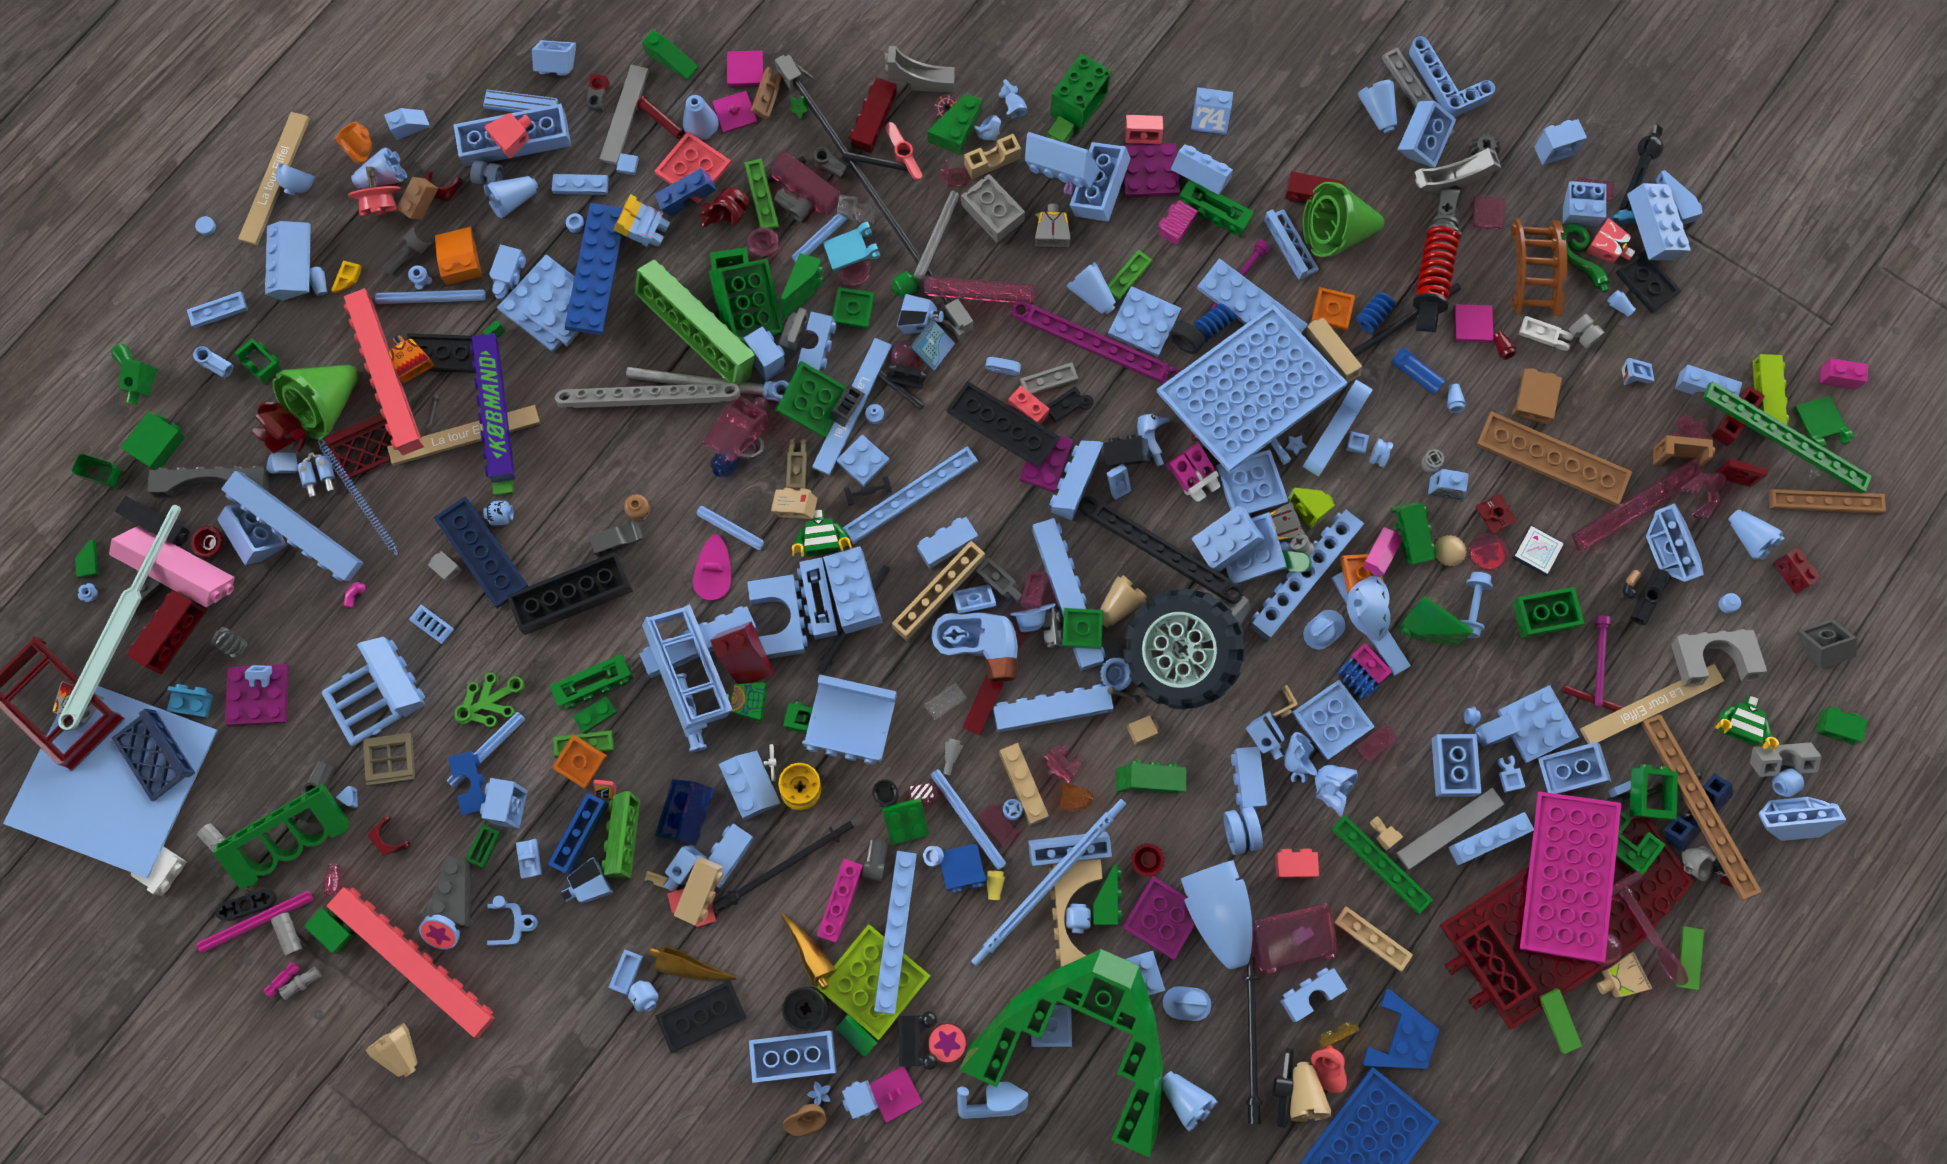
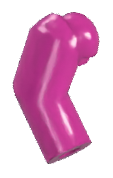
M354 582L346 590L343 607L353 608L355 595L365 592L364 584Z

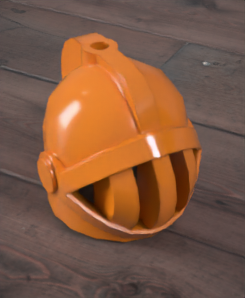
M354 121L335 136L334 140L355 163L361 164L367 160L371 152L372 141L369 131L363 125Z

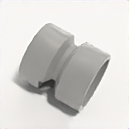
M1588 314L1582 316L1568 329L1575 338H1580L1579 342L1585 349L1589 348L1605 333L1598 325H1593L1594 320Z

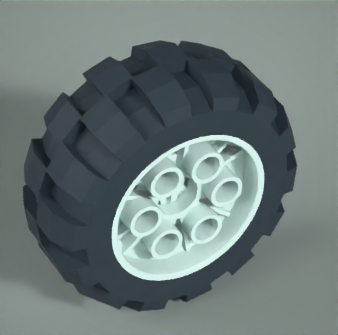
M1189 589L1165 591L1155 595L1150 601L1144 602L1135 612V618L1132 623H1128L1124 638L1127 639L1126 649H1123L1124 662L1129 665L1131 671L1129 676L1137 688L1140 687L1146 693V697L1155 703H1161L1173 709L1198 708L1215 702L1224 696L1225 692L1236 683L1241 674L1242 662H1245L1246 647L1243 645L1242 637L1244 632L1240 621H1236L1232 610L1223 601L1212 597V594ZM1189 619H1193L1196 622L1189 631L1187 630ZM1177 624L1182 628L1180 635L1174 633V627ZM1165 625L1169 629V635L1162 630ZM1195 631L1200 634L1199 642H1195L1192 639V634ZM1161 637L1167 640V645L1164 648L1159 645ZM1212 640L1213 648H1202V643ZM1181 645L1188 646V648L1186 649L1187 652L1182 653L1181 650L1183 649V647ZM1156 650H1163V655L1157 657ZM1198 651H1201L1204 655L1202 662L1196 659ZM1165 656L1170 659L1169 667H1165L1162 663ZM1183 663L1189 668L1187 674H1183L1180 670ZM1197 664L1205 672L1199 676L1193 665ZM1174 667L1176 671L1175 677L1170 675Z

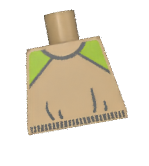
M1634 952L1624 954L1603 969L1602 974L1605 980L1597 983L1601 994L1611 991L1614 997H1622L1652 989Z

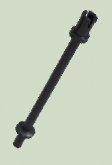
M849 821L836 830L830 827L831 833L739 890L728 891L727 895L712 903L714 908L720 914V912L731 905H737L742 896L834 839L839 843L838 837L854 828L852 822Z
M1250 956L1249 963L1247 964V976L1242 977V980L1247 981L1250 1096L1246 1100V1105H1248V1124H1261L1260 1105H1262V1100L1258 1097L1255 981L1260 980V977L1255 976V957Z

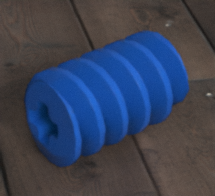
M1376 293L1370 303L1357 315L1356 319L1359 326L1367 333L1373 334L1374 329L1379 327L1378 323H1382L1383 318H1387V313H1391L1392 308L1396 307L1395 300L1388 294Z
M1219 303L1216 308L1211 309V312H1207L1205 316L1195 321L1194 327L1203 334L1205 342H1207V337L1213 338V333H1219L1218 328L1223 330L1225 328L1224 324L1230 325L1229 319L1234 322L1236 317L1229 307Z
M1352 657L1339 669L1337 676L1345 675L1343 682L1350 681L1348 688L1356 687L1354 694L1361 692L1359 699L1362 700L1367 698L1380 685L1374 687L1373 685L1376 680L1368 681L1370 674L1363 675L1365 669H1357L1359 662L1352 664L1354 659Z

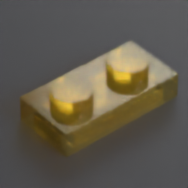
M1350 1022L1338 1026L1339 1031L1332 1033L1330 1030L1321 1034V1039L1317 1041L1320 1049L1360 1031L1357 1023L1351 1025Z

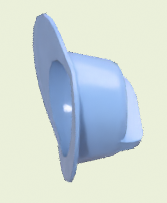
M1055 603L1042 605L1027 611L1010 613V615L1016 616L1021 632L1035 631L1043 626L1046 610L1054 607Z
M1325 610L1319 613L1304 628L1305 642L1311 648L1317 650L1325 649L1343 634L1345 620L1341 614L1334 610Z
M1173 987L1164 995L1163 1008L1172 1018L1199 1021L1206 1018L1210 1013L1211 999L1205 991L1198 988Z

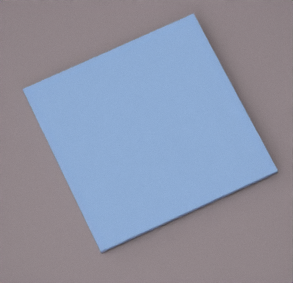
M97 686L94 693L104 697L103 702L112 711L121 714L125 719L73 771L56 764L40 748L3 824L148 878L218 730ZM97 709L86 724L79 722L75 729L70 731L64 730L52 743L64 754L103 714ZM144 709L157 711L195 771V774L189 778L185 777L155 801L149 799L112 740L114 735L140 716L139 713ZM57 714L47 736L58 726L59 714ZM143 722L138 725V734H144L145 725ZM126 734L120 739L124 746L129 745L130 734ZM136 735L134 747L141 748L143 736ZM149 737L146 749L154 750L155 740ZM133 749L131 757L133 761L138 762L140 750ZM145 752L143 763L151 764L153 752ZM158 753L156 765L164 766L165 756L162 753ZM143 765L141 772L143 777L148 778L150 766ZM155 768L153 779L161 780L163 768ZM168 769L166 780L171 781L177 775L173 769ZM152 782L151 790L153 793L159 790L160 782Z

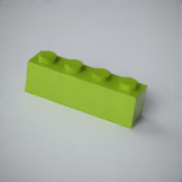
M1760 354L1752 361L1754 389L1765 396L1757 408L1788 425L1789 416L1786 414L1788 399L1785 397L1786 380L1784 379L1785 363L1783 362V356Z

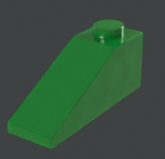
M652 29L643 40L642 45L645 54L687 81L698 69V65L666 37Z

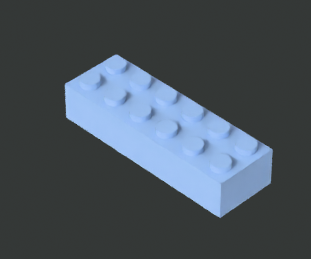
M562 104L511 113L517 120L527 115L532 122L525 129L529 135V140L513 157L571 146L566 114ZM504 115L454 124L458 155L464 167L472 166L475 160L488 163L508 159L505 153L490 138L484 127Z

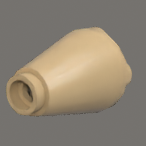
M1124 575L1121 578L1118 576L1115 579L1100 610H1103V625L1107 628L1137 610L1144 602H1147L1145 600L1147 596L1139 588L1134 590L1131 587L1133 583Z

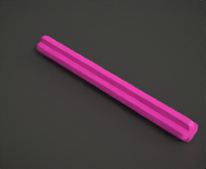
M308 891L301 893L210 936L196 944L198 951L204 953L271 921L273 917L279 914L291 912L313 901L312 894Z

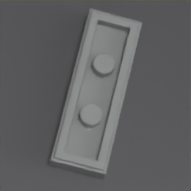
M1073 362L1021 378L1020 383L1029 393L1036 395L1077 382L1079 378Z

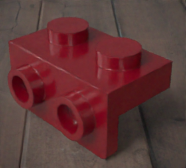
M1798 547L1773 562V565L1795 594L1821 579L1817 570L1810 565L1805 554Z

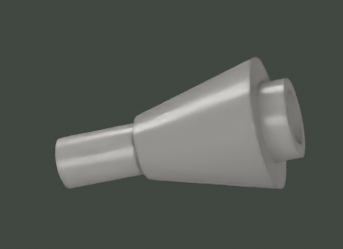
M949 738V742L945 741L946 763L943 774L951 775L953 763H955L963 748V745H960L961 741Z

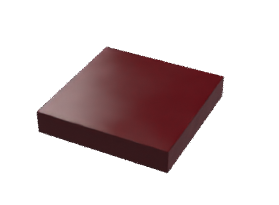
M1730 459L1715 471L1714 477L1752 487L1767 476L1768 469Z

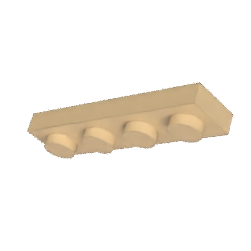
M1347 906L1343 908L1334 921L1335 925L1400 972L1403 971L1413 954Z

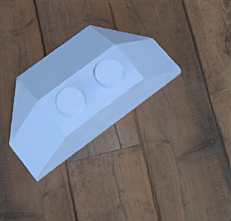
M1676 504L1655 511L1646 538L1658 568L1667 571L1672 577L1684 582L1704 575L1701 558L1688 526Z
M1811 797L1770 800L1759 812V817L1766 830L1781 841L1821 837L1846 821L1838 804H1829Z

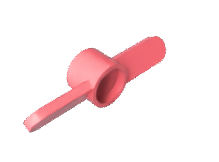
M889 122L886 125V132L895 146L897 162L906 165L914 180H920L923 175L913 158L912 145L904 141L896 124ZM901 150H908L910 152L906 156L898 154Z

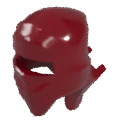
M729 187L723 189L722 194L717 196L714 202L700 204V207L705 208L702 214H700V217L703 218L701 226L707 227L712 223L719 222L721 219L731 222L732 226H736L749 206L747 195L739 188Z

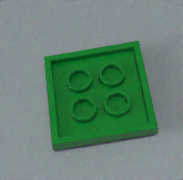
M801 361L775 411L822 438H826L834 422L829 418V415L847 387Z

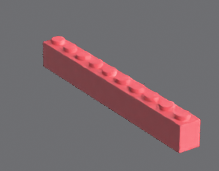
M365 288L344 296L346 302L344 308L347 314L351 316L349 323L352 329L356 331L354 334L356 342L361 345L359 352L362 358L366 359L367 363L364 366L368 374H371L372 378L369 380L373 389L377 391L375 398L378 404L382 405L380 412L384 420H387L388 424H385L389 435L393 437L391 444L394 450H399L402 456L423 448L424 445L401 380L398 378L388 352L390 349L372 298Z
M343 887L328 903L327 907L471 1036L479 1038L496 1019L491 1015L493 1011L486 1005L481 1006L476 1002L478 998L470 991L466 993L462 989L463 984L455 978L453 980L447 976L449 972L441 965L437 967L433 963L434 959L428 953L424 952L422 954L418 950L419 945L411 939L408 941L404 938L403 935L405 933L397 926L393 928L389 924L390 920L384 914H377L374 911L376 907L367 900L364 902L360 899L361 894L356 889Z

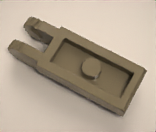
M790 439L787 456L786 488L794 490L806 489L807 442L806 439H802L801 452H795V439Z

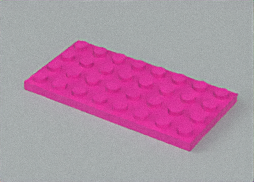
M1538 791L1520 950L1605 964L1621 803Z

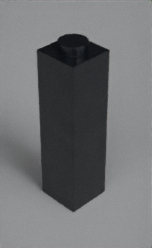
M126 495L115 510L122 517L156 535L166 518ZM175 522L166 540L181 547L187 541L190 531Z

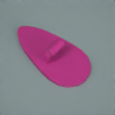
M718 534L712 535L702 548L693 577L695 592L702 599L708 601L721 599L728 593L731 586L729 554L724 541Z

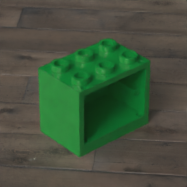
M1081 53L1051 95L1050 116L1055 119L1059 116L1074 124V130L1080 133L1109 93L1112 71Z

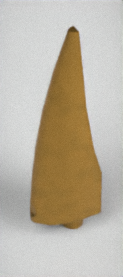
M781 913V917L795 941L804 969L813 985L819 984L822 990L827 989L829 984L826 980L836 973L832 963L803 929L784 913Z
M664 945L660 950L651 947L648 955L657 958L654 971L664 974L701 980H736L737 977L702 963L683 951Z

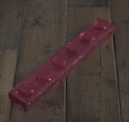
M925 275L924 295L1011 303L1023 301L1033 304L1034 285Z

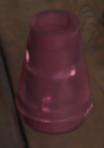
M330 864L327 867L322 889L325 895H337L343 888L340 865Z

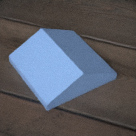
M989 584L953 592L958 614L996 606Z

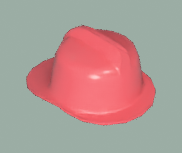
M1332 1045L1314 1052L1311 1062L1322 1088L1331 1093L1342 1092L1347 1085L1343 1055L1334 1049Z

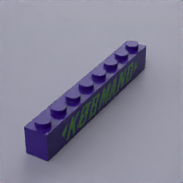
M495 333L472 336L473 343L470 344V350L475 357V361H472L473 371L477 374V378H474L475 388L479 390V395H476L478 407H481V413H478L479 422L483 424V430L480 431L482 442L485 441V448L482 451L484 459H487L485 474L493 483L514 480L515 471L499 342Z

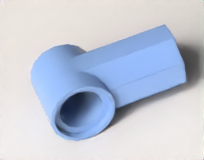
M202 346L194 350L193 357L203 368L211 370L224 379L233 372V364L214 354L207 347ZM205 355H208L205 360H202Z

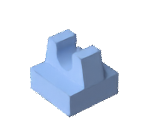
M252 665L245 671V679H248L250 687L257 685V680L261 681L262 687L268 686L270 675L272 674V666Z

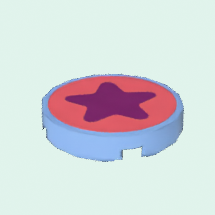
M427 916L419 926L421 937L426 943L438 949H450L455 946L460 938L459 929L457 930L454 927L456 924L445 916Z

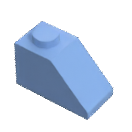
M400 108L384 115L396 140L430 127L423 110Z

